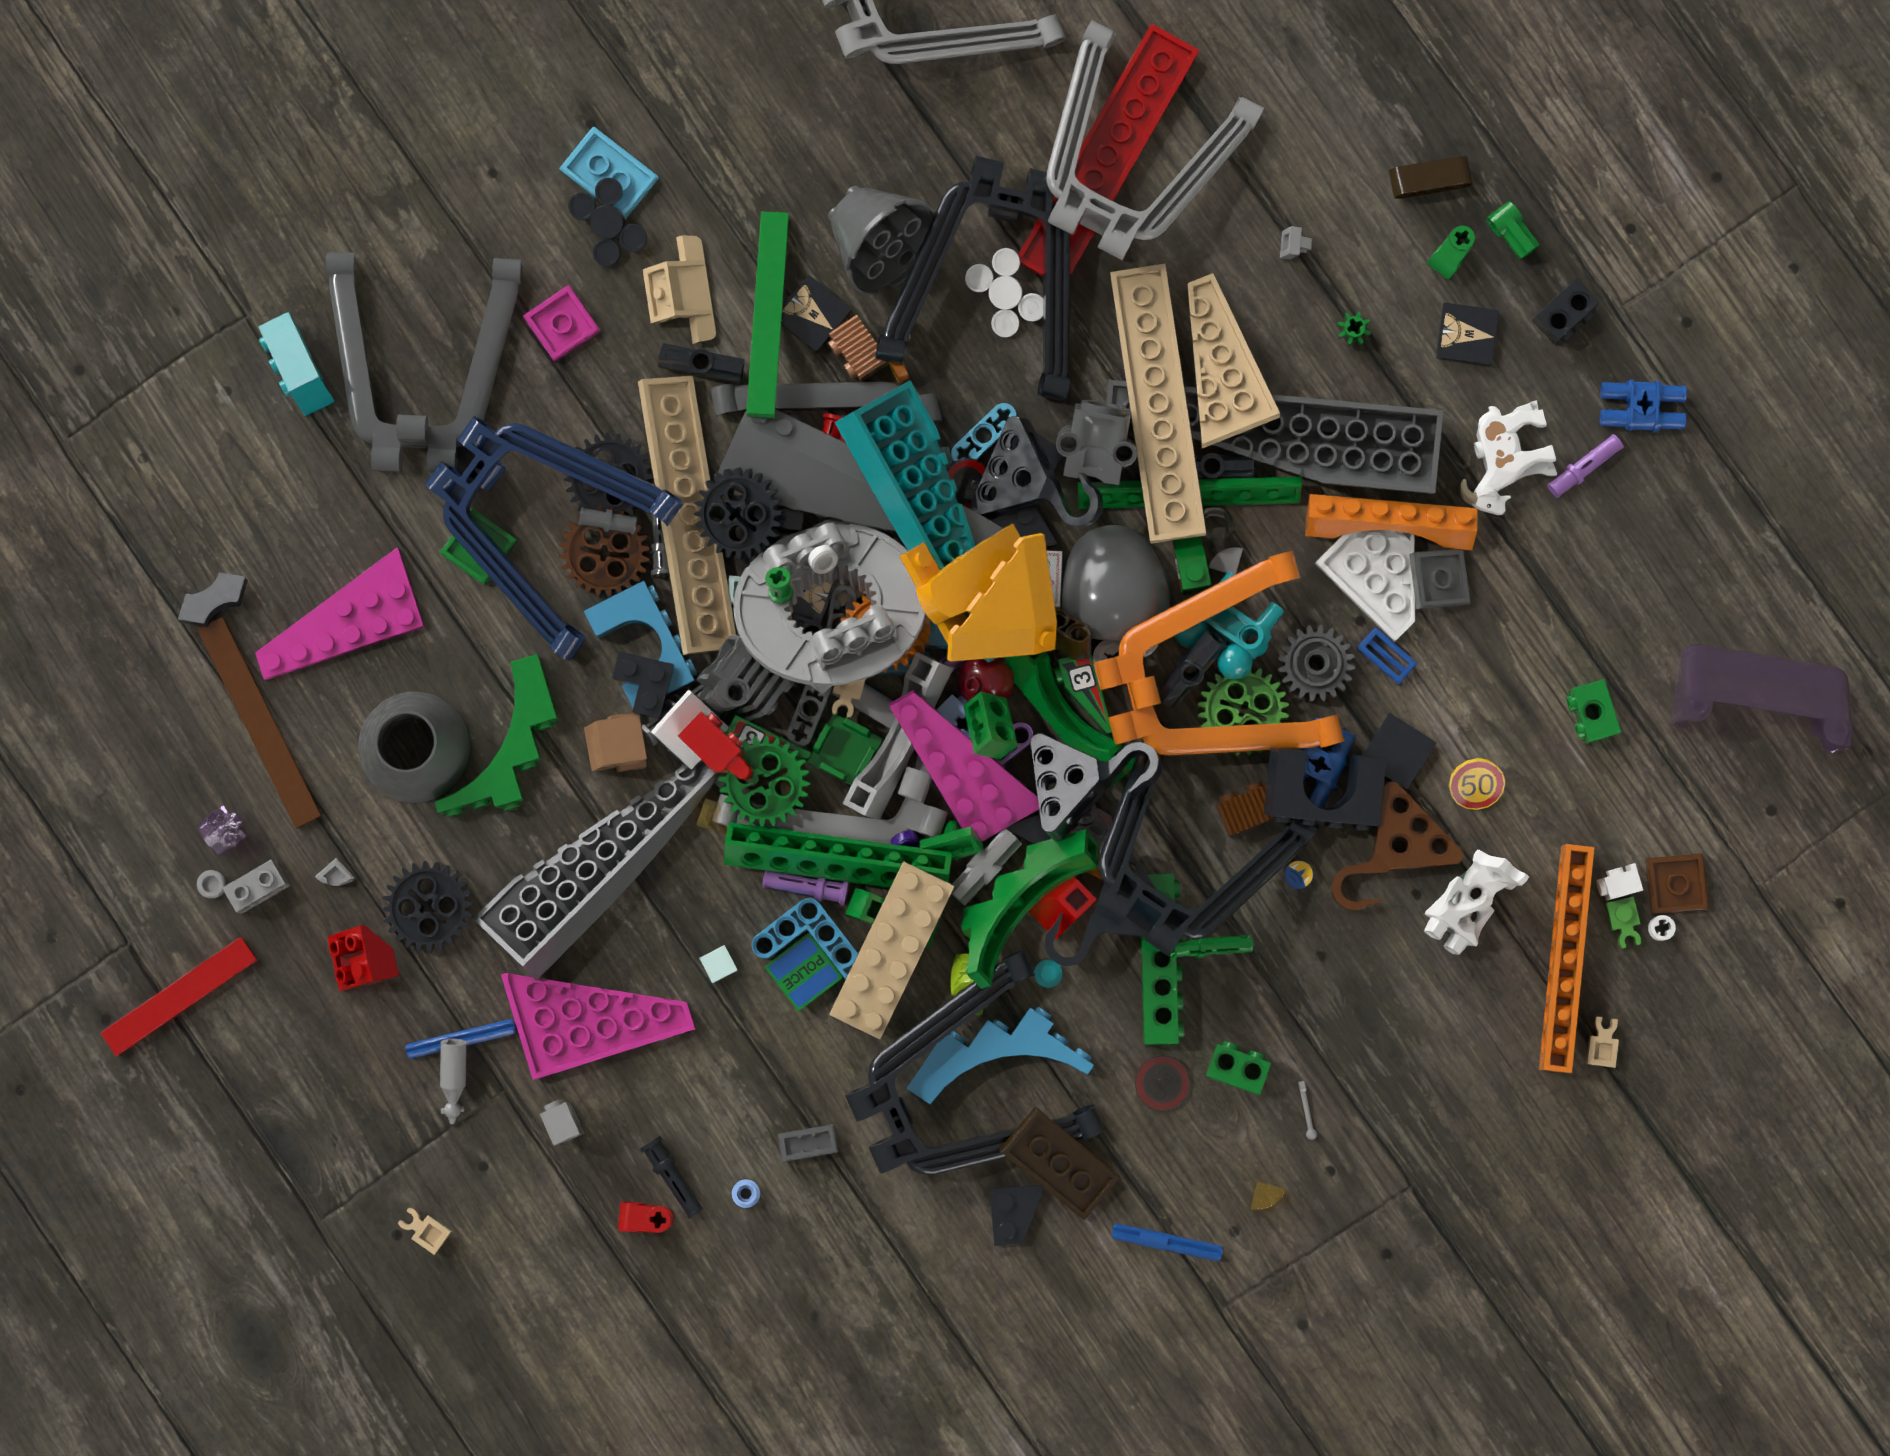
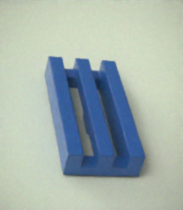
M1376 627L1356 648L1397 685L1417 665L1410 656ZM1376 636L1408 664L1406 669L1373 641L1372 638ZM1367 644L1371 646L1401 674L1398 676L1365 646Z

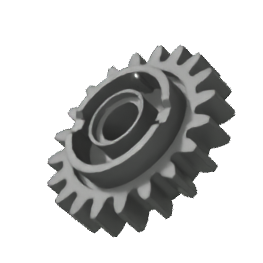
M1310 625L1306 628V634L1297 629V639L1288 636L1286 639L1290 647L1281 646L1280 648L1286 656L1278 657L1277 661L1284 663L1285 666L1280 667L1277 672L1287 674L1281 683L1291 682L1292 685L1288 692L1291 693L1298 689V699H1301L1307 693L1309 695V702L1312 703L1314 701L1315 695H1318L1320 701L1324 702L1326 693L1332 698L1336 697L1334 688L1340 691L1346 689L1341 682L1342 680L1346 682L1352 680L1346 674V671H1353L1355 666L1348 664L1347 661L1352 660L1355 656L1345 653L1351 645L1340 644L1343 639L1342 634L1337 638H1333V628L1327 634L1323 633L1322 625H1319L1316 633L1313 632ZM1311 657H1319L1323 662L1322 670H1312L1308 663Z

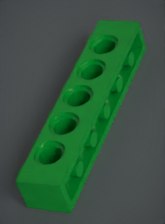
M1147 874L1158 892L1174 902L1175 897H1180L1179 880H1174V874ZM1141 937L1143 1045L1179 1044V1038H1184L1183 1021H1178V1010H1183V994L1177 993V982H1182V965H1177L1176 958H1172V955H1169V964L1166 967H1158L1154 963V955L1160 952V950L1146 942V937ZM1158 980H1166L1169 983L1170 991L1167 995L1161 996L1156 993L1154 986ZM1159 1008H1166L1170 1011L1171 1019L1167 1024H1160L1156 1020L1155 1013Z

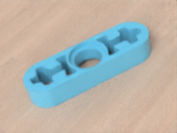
M1007 403L996 405L954 445L951 451L953 463L961 462L957 459L959 456L958 450L965 451L970 447V443L967 442L969 438H971L977 448L981 449L979 452H976V449L973 448L969 452L970 460L977 461L998 441L1006 423L1004 420L997 425V428L1001 431L996 433L995 428L987 423V421L991 419L994 424L999 418L998 411L1003 413L1009 411V417L1016 416L1015 409ZM981 428L990 430L992 434L991 440L987 443H980L976 439V432Z

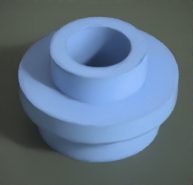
M744 1179L734 1185L732 1198L738 1206L749 1208L758 1202L760 1189L754 1181ZM748 1188L751 1190L752 1195L749 1199H744L741 1196L742 1189Z

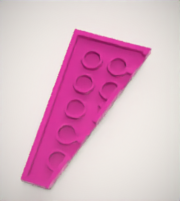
M399 548L394 549L258 650L255 654L263 679L268 680L424 628L425 626Z
M914 690L889 703L890 709L962 829L972 826L982 842L1039 810L1038 796L1029 790L1019 779H1016L994 758L974 754L971 740Z

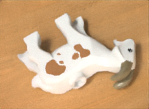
M1537 401L1517 407L1512 413L1501 416V412L1497 407L1490 406L1488 407L1489 412L1479 419L1476 434L1478 442L1474 443L1477 458L1483 459L1486 474L1473 493L1468 489L1466 479L1462 480L1459 486V494L1464 502L1480 511L1503 515L1505 513V503L1511 496H1500L1497 491L1525 476L1542 474L1549 477L1557 476L1553 464L1556 461L1553 446L1550 445L1533 451H1521L1519 437L1516 434L1524 425L1531 424L1540 428L1546 427L1547 424L1543 410L1538 409Z

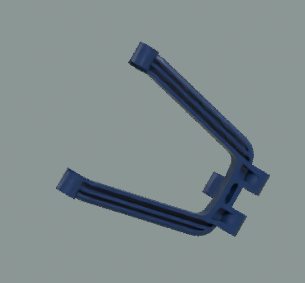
M473 416L457 438L463 446L476 455L461 475L451 465L441 461L425 485L445 501L443 519L449 532L537 632L551 644L550 648L563 659L570 661L585 641V635L558 615L473 518L470 512V505L478 489L483 488L490 491L506 469L499 461L509 451H516L635 505L647 513L653 514L663 521L667 527L684 503L666 489L662 491L649 482L531 427L513 423L502 426L495 431L483 420Z

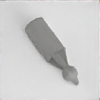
M445 1039L441 1041L440 1087L448 1103L444 1108H441V1114H445L450 1124H454L460 1113L464 1112V1107L460 1106L457 1101L463 1088L466 1086V1041L462 1039Z

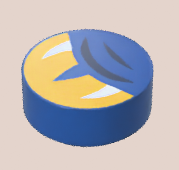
M1294 861L1285 869V880L1292 888H1305L1313 879V870L1305 861Z

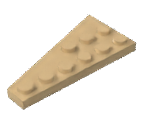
M1212 273L1189 282L1188 297L1202 448H1205L1280 418V412L1214 274Z

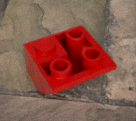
M1073 877L1042 897L1028 912L1047 931L1054 926L1059 915L1062 913L1058 934L1054 938L1057 940L1097 899L1076 877Z
M360 925L327 936L328 948L332 957L339 991L399 976L393 948L367 926Z

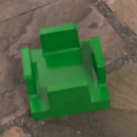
M837 714L832 715L817 739L807 763L852 786L855 778L874 758L883 739L848 718L844 719Z

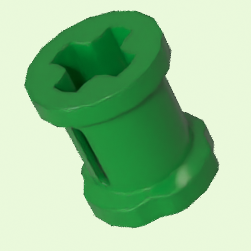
M783 567L770 569L765 576V580L769 587L768 595L771 601L776 604L790 601L794 593L790 585V572Z

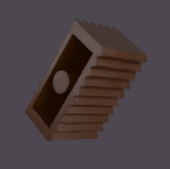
M1259 781L1245 787L1247 792L1237 796L1235 792L1220 797L1221 803L1216 805V809L1228 837L1273 819V816L1264 815L1267 784L1263 786L1262 782Z

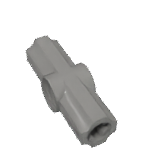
M1006 828L1000 831L985 849L983 848V852L977 853L966 865L967 869L952 883L954 888L951 894L965 906L984 885L987 886L1003 869L1002 865L1015 853L1022 843Z

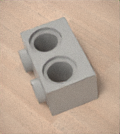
M271 859L224 886L222 889L235 912L243 914L291 885L278 862Z
M559 1099L544 1106L546 1111L541 1113L540 1116L553 1145H560L585 1133L571 1102L564 1103L563 1100Z

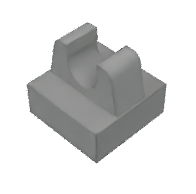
M1291 226L1283 230L1280 258L1291 260L1300 253H1306L1307 250H1311L1312 238L1301 236L1302 228Z

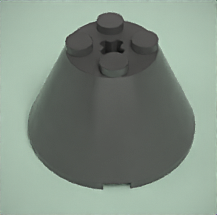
M857 185L850 187L846 192V196L836 207L830 210L828 220L831 222V228L851 286L862 294L875 295L879 294V289L888 285L894 288L903 282L911 269L936 213L934 209L923 200L865 187L859 188Z

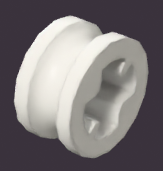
M1666 915L1654 917L1648 925L1649 934L1658 941L1670 939L1675 933V923ZM1659 920H1663V924H1668L1669 930H1666L1664 933L1665 936H1660L1661 932L1656 933L1655 926L1659 925Z

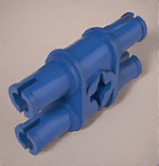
M1630 379L1626 383L1602 382L1600 398L1625 400L1627 408L1626 410L1601 409L1600 426L1624 427L1627 431H1632V429L1652 430L1654 433L1660 429L1684 430L1686 426V413L1661 412L1659 404L1661 401L1685 403L1687 387L1662 385L1657 380L1654 382H1634L1633 379ZM1642 398L1644 405L1649 406L1645 412L1642 411L1641 406H1637Z
M1342 730L1345 741L1334 744L1331 752L1323 751V748H1320V746L1298 749L1306 751L1303 784L1305 779H1314L1316 784L1309 801L1318 808H1323L1331 790L1337 789L1338 786L1336 784L1345 766H1348L1346 758L1356 736L1345 730ZM1321 758L1323 760L1322 765L1328 770L1321 769L1315 772V766L1310 761H1317Z

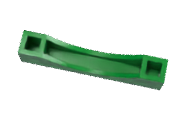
M1046 652L1034 655L1004 657L1006 659L1004 662L1009 669L1012 668L1014 673V683L1067 746L1103 762L1111 760L1125 747L1123 743L1115 745L1114 739L1094 730L1083 722L1070 708L1056 685L1050 666L1049 655ZM1135 757L1128 762L1109 788L1131 771Z

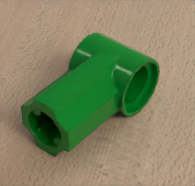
M1508 201L1486 217L1491 230L1498 237H1502L1519 260L1526 257L1540 245L1523 223L1521 213L1512 202Z

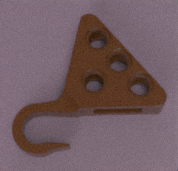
M1388 782L1383 788L1380 826H1376L1370 861L1347 866L1338 871L1332 880L1331 893L1335 902L1340 907L1350 911L1361 910L1366 906L1380 903L1383 900L1367 899L1357 902L1347 900L1341 892V883L1346 876L1352 874L1386 873L1390 870L1453 866L1462 861L1463 852L1398 783ZM1400 798L1406 802L1407 809L1404 813L1394 811L1392 806L1394 799ZM1414 819H1421L1425 822L1426 831L1423 834H1418L1412 829ZM1394 838L1404 840L1406 849L1403 853H1397L1392 849ZM1434 839H1440L1445 843L1446 849L1443 854H1436L1432 850Z

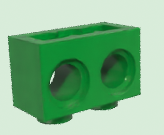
M980 692L963 706L974 754L1001 760L1018 746L1006 698Z
M1224 1041L1223 1045L1216 1044L1205 1076L1260 1095L1271 1065L1270 1062L1265 1061L1266 1055L1250 1050L1249 1055L1239 1052L1240 1046ZM1222 1054H1228L1233 1059V1065L1227 1071L1222 1070L1218 1066V1058ZM1250 1063L1256 1064L1260 1070V1074L1255 1080H1250L1245 1076V1067Z

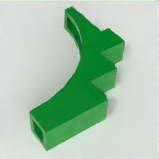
M538 654L510 662L514 678V710L510 728L503 745L490 765L473 782L455 794L435 802L439 814H445L446 818L463 813L462 808L472 806L473 809L488 806V800L493 799L494 806L497 809L502 808L503 812L519 808V802L525 801L516 768H520V771H526L537 767L536 762L542 761L533 728L537 727L538 731H543L554 727L553 722L559 721L542 661Z
M1086 829L1067 834L1061 841L1050 839L1027 846L1026 858L1024 859L1025 869L995 877V887L992 892L993 900L964 908L961 929L963 934L970 939L968 943L969 958L966 972L968 977L981 989L991 987L994 969L1001 950L1011 932L1024 915L1042 897L1060 884L1081 873L1098 868L1100 845Z

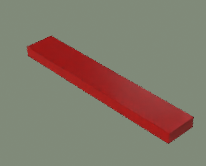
M240 937L100 1034L114 1055L119 1056L258 961L243 937Z

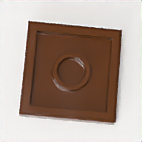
M1703 853L1645 859L1651 915L1709 909Z

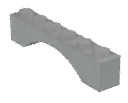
M917 652L904 677L902 696L914 690L935 708L953 668L928 655ZM896 717L882 746L866 768L855 778L843 802L844 805L864 816L880 820L914 751L913 745Z

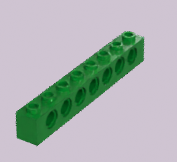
M729 822L724 845L723 865L891 888L903 861L949 882L952 852Z

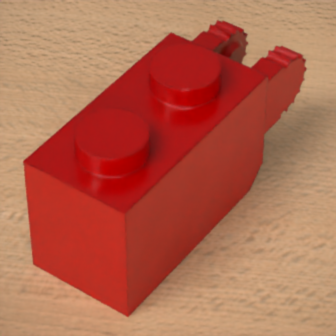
M700 712L678 735L714 772L727 773L729 770L738 779L741 778V780L744 779L745 781L752 777L753 768L742 757L746 753L741 748L743 742L732 732L727 735L720 728L723 723L712 712L709 715Z

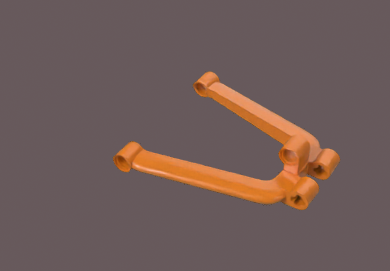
M1293 551L1271 556L1268 560L1262 561L1134 626L1123 636L1119 645V656L1093 663L1100 690L1126 684L1133 711L1108 717L1115 745L1141 738L1157 754L1171 756L1270 750L1271 747L1296 749L1320 746L1322 748L1345 741L1338 714L1309 722L1168 729L1160 724L1152 706L1160 704L1161 700L1154 676L1145 678L1143 667L1144 653L1149 648L1270 586L1300 578Z

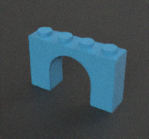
M642 581L585 610L584 613L598 639L629 624H643L651 627L658 633L662 643V653L659 661L674 664L667 697L696 683L693 676L697 675V672L690 659L684 660L681 654L682 645L678 634L672 637L668 629L669 626L673 625L665 610L660 612L655 603L660 599L653 585L647 587L645 582ZM626 683L622 685V688L633 708L639 686Z

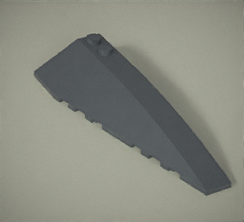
M776 409L775 418L747 417L745 412L718 471L723 477L725 469H730L734 473L735 468L741 467L744 474L746 469L751 468L753 471L752 477L757 473H763L761 482L771 480L769 489L779 490L774 495V498L783 499V502L777 506L786 507L788 510L814 513L819 517L837 518L843 522L879 530L896 531L846 443ZM736 486L734 490L743 494V490ZM963 506L975 545L1003 529Z
M702 760L692 770L683 765L675 771L676 775L666 781L662 779L653 785L655 789L643 797L638 795L629 801L631 805L620 812L617 809L581 833L577 841L570 845H563L557 849L558 853L547 861L542 859L533 865L534 869L526 875L520 874L515 877L473 920L537 981L615 902L653 860L691 814L721 773L714 772Z

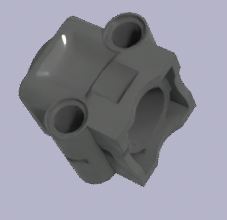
M1082 400L1081 404H1075L1072 425L1063 427L1059 431L1056 440L1058 452L1066 457L1063 476L1079 478L1078 473H1085L1086 476L1096 477L1104 483L1119 485L1122 467L1131 465L1137 457L1135 440L1127 435L1131 413L1126 412L1125 407L1093 400ZM1066 436H1071L1076 439L1077 443L1073 446H1066L1062 439ZM1120 446H1128L1132 452L1127 456H1123L1117 452V449Z

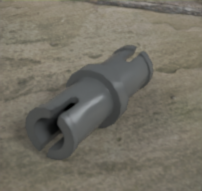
M581 507L578 525L603 528L605 532H609L610 529L634 534L637 516L612 513V510L609 509L604 512Z

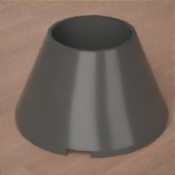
M415 691L394 695L375 707L362 726L358 742L360 764L370 783L385 796L405 803H424L449 792L462 778L469 762L471 750L470 736L458 711L438 696ZM409 720L427 722L434 736V747L430 757L425 763L414 769L401 770L395 768L387 754V743L392 731L401 723Z

